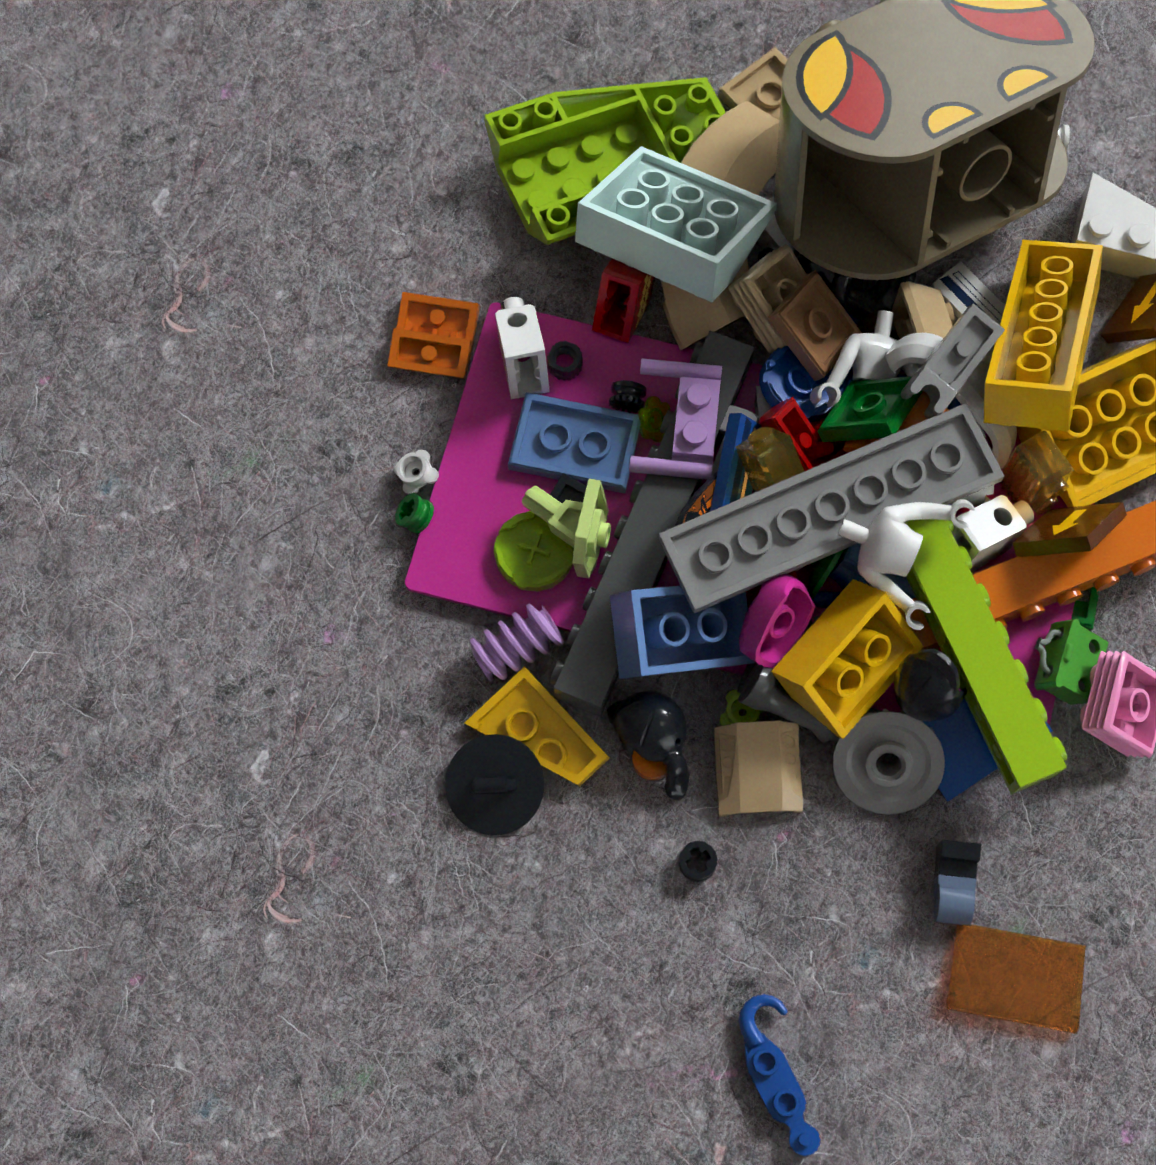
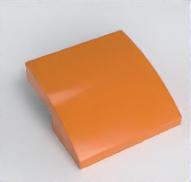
M402 292L397 327L393 328L387 366L465 379L480 310L479 303Z

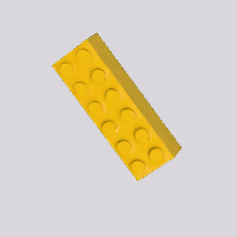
M1022 240L1000 326L1005 331L995 342L985 380L984 423L1039 428L1047 431H1069L1100 286L1103 245Z

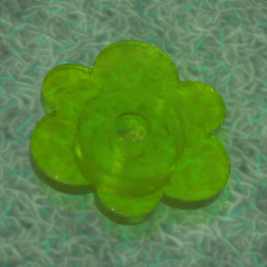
M657 396L647 398L645 408L639 410L638 417L640 420L641 436L644 439L661 442L664 434L660 432V428L667 411L670 410V406L667 402H661Z

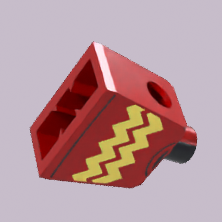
M612 258L602 272L592 331L629 343L650 302L655 277ZM626 299L623 303L627 305L625 310H621L617 306L618 301Z

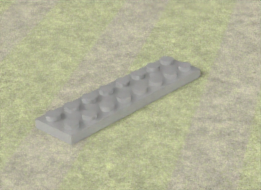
M967 403L661 532L659 533V541L695 614L760 586L774 577L788 574L857 544V542L837 535L843 519L869 528L875 517L885 507L912 502L948 505L1001 482L1005 476Z

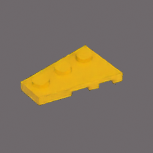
M525 666L464 722L484 735H505L519 740L534 753L541 766L578 786H581L610 759Z

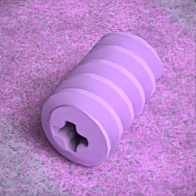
M530 603L527 604V619L522 618L516 612L512 613L514 623L512 628L500 620L498 622L500 635L497 637L488 629L484 630L486 643L483 645L474 637L470 639L473 655L492 684H494L492 673L501 680L507 678L506 665L514 671L521 670L520 656L529 663L536 660L534 648L542 654L546 655L549 653L548 639L557 646H561L564 643L559 629L543 605L542 610L538 611Z

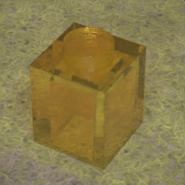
M764 427L753 431L746 441L736 446L750 484L757 491L804 472L791 436L772 427Z

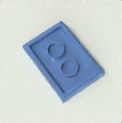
M526 392L508 462V470L557 480L564 473L586 486L588 479L600 480L603 489L626 494L630 476V457L635 455L643 415Z

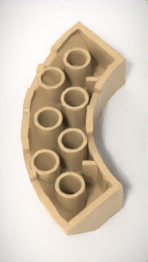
M745 101L727 111L708 126L698 139L692 143L681 163L759 196L768 180L776 173L779 120L752 103ZM747 258L732 283L749 270ZM661 281L665 298L662 304L670 329L680 350L706 338L709 331L716 333L746 317L743 311L734 304L729 286L713 302H709L674 285Z

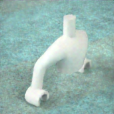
M878 311L874 333H855L850 335L841 349L838 360L827 382L815 387L811 391L810 400L813 404L821 400L823 390L829 396L827 406L832 407L837 404L841 398L839 387L851 367L853 368L852 380L854 382L896 378L901 369L907 377L913 376L919 371L922 366L918 363L905 364L895 371L891 370L888 366L885 355L890 347L898 341L890 337L894 317L893 312Z
M957 500L952 505L912 502L885 507L875 517L869 528L843 519L837 535L861 544L857 564L858 572L871 586L887 593L892 602L904 611L906 622L913 629H923L924 625L919 621L911 619V613L917 609L931 613L928 605L920 600L913 601L885 575L896 574L906 577L921 546L923 535L913 531L904 522L919 519L951 520L958 528H967L969 524L955 518V514L958 509L963 507L976 511L968 500Z

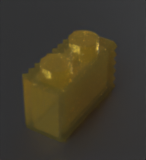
M1045 430L1016 446L1002 469L1005 477L999 483L1002 484V490H1007L1006 496L1011 497L1010 502L1017 503L1023 500L1030 505L1033 512L1035 511L1037 515H1041L1058 503L1056 497L1069 487L1066 481L1074 469Z

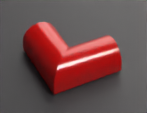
M794 397L775 405L758 420L794 476L848 453L843 450L846 441L822 442L818 429L828 414L813 427Z

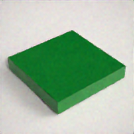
M913 376L850 382L841 395L839 402L834 405L819 427V436L822 442L885 438L897 433L923 391L912 395L909 399H902L901 391Z

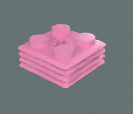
M1101 651L1097 664L1092 667L1090 672L1091 688L1087 704L1082 707L1080 712L1081 727L1087 733L1127 757L1130 755L1136 757L1138 755L1141 758L1144 756L1151 758L1156 743V672L1125 651H1122V653L1118 651L1114 653L1111 651L1107 653Z

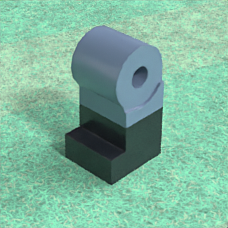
M942 840L936 846L933 886L935 922L971 925L975 908L976 876L978 862L980 861L981 844Z

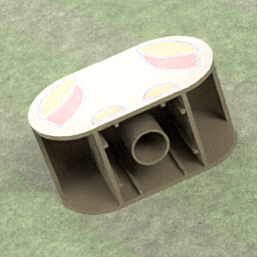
M881 0L879 4L843 21L832 20L822 25L813 35L803 40L789 56L783 71L774 202L777 203L774 214L780 231L786 240L807 259L832 272L858 279L888 280L914 273L1051 201L1061 190L1068 167L1067 153L1058 135L1067 88L1074 85L1085 75L1091 65L1094 54V35L1084 14L1071 0Z

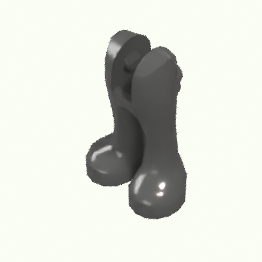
M756 662L747 664L737 692L740 693L738 698L740 703L752 709L771 712L812 731L822 742L838 743L839 737L790 697L771 672L773 668L764 667Z

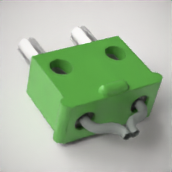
M1078 619L1054 622L1051 624L1046 638H1038L1035 649L1040 653V665L1034 683L1035 689L1045 690L1069 705L1087 703L1091 688V669L1097 664L1100 652L1104 651L1106 653L1109 642L1081 626Z

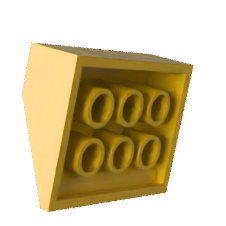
M1156 339L1135 345L1081 371L1069 431H1047L1039 428L1016 426L1022 444L1068 507L1091 505L1156 473Z

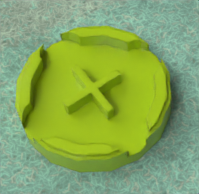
M532 511L513 516L503 524L496 538L494 556L498 571L508 583L521 590L538 592L553 588L566 578L573 566L574 548L553 534L548 523Z

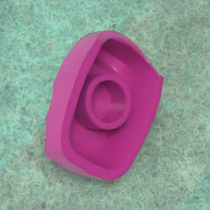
M790 574L774 577L762 584L759 594L748 607V612L745 615L739 635V650L754 662L764 667L774 668L804 633L816 606L801 581Z

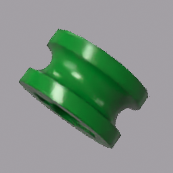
M416 493L406 495L397 507L395 513L396 524L403 528L407 527L414 534L424 531L433 517V503L422 499Z

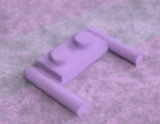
M641 359L640 374L680 378L672 460L631 456L629 472L705 480L711 477L722 366Z

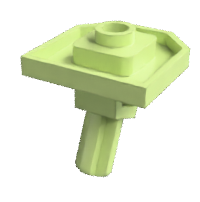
M588 479L583 503L565 500L561 503L538 486L529 488L522 499L523 506L546 521L553 534L574 548L572 563L578 577L590 578L596 566L600 548L607 547L611 533V524L606 523L609 508L601 481Z

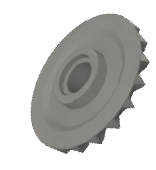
M885 708L882 712L872 714L868 712L844 739L839 738L834 748L833 770L842 792L861 808L879 814H899L919 807L935 793L944 774L945 759L941 741L938 740L932 727L929 728L922 720L910 717L903 710L900 712H890ZM884 753H893L899 757L891 763H884L878 759Z

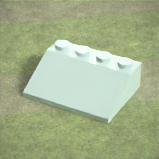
M640 146L578 202L575 242L620 261L629 267L656 277L663 282L683 289L699 298L713 302L734 280L776 211L777 203Z

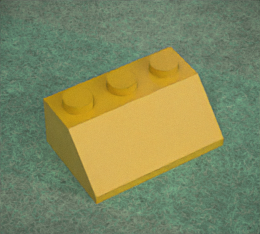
M853 579L771 672L793 700L837 737L844 739L893 683L897 669L907 655L919 652L924 646L885 591Z

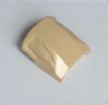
M784 721L733 723L714 728L719 817L742 813L803 812L798 724Z

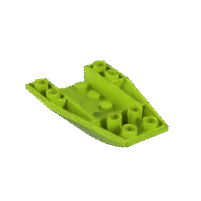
M707 77L553 92L485 114L484 122L497 173L527 233L548 245L576 235L578 202L640 146L681 163L692 143L698 139L708 126L726 112Z

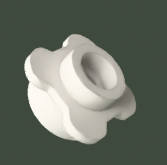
M426 450L408 453L395 465L394 472L403 481V491L406 494L417 493L422 486L434 484L438 480L439 472L432 468L429 462L430 454ZM419 469V474L414 475L413 473Z

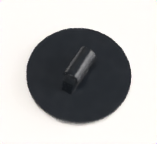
M497 734L480 736L462 746L452 758L445 778L446 797L452 812L468 828L486 835L508 834L523 827L536 814L544 795V775L537 757L519 740Z

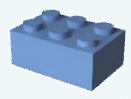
M681 586L630 590L609 595L619 679L755 663L739 650V635L745 615L748 612L746 592L695 614Z

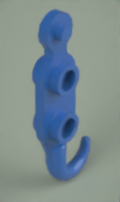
M766 994L753 996L743 1005L738 1020L740 1031L744 1038L748 1073L770 1116L779 1123H784L788 1126L791 1149L800 1156L812 1155L820 1146V1136L814 1127L804 1121L803 1113L806 1108L804 1093L783 1052L759 1031L755 1023L756 1011L761 1007L771 1006L783 1016L787 1014L788 1010L782 1001L774 996Z

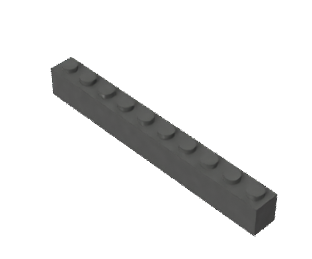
M709 331L704 344L697 342L690 363L722 366L715 451L721 424L729 406H734L751 367L754 347ZM679 385L675 394L676 399H678ZM677 407L674 412L671 410L667 411L660 428V432L664 434L660 446L653 444L647 457L672 460ZM647 474L644 481L639 479L636 481L629 502L634 504L629 517L621 516L614 533V538L619 539L613 552L607 550L601 561L598 573L603 576L597 589L590 587L584 600L582 610L587 611L582 625L574 624L566 644L567 647L571 648L565 662L559 660L552 673L550 683L555 685V699L599 717L602 716L619 676L609 595L657 587L668 561L667 555L659 541V533L675 527L681 510L699 489L702 479Z

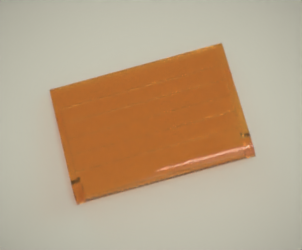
M957 924L946 1010L1077 1034L1080 1022L1086 946L972 924L970 926Z

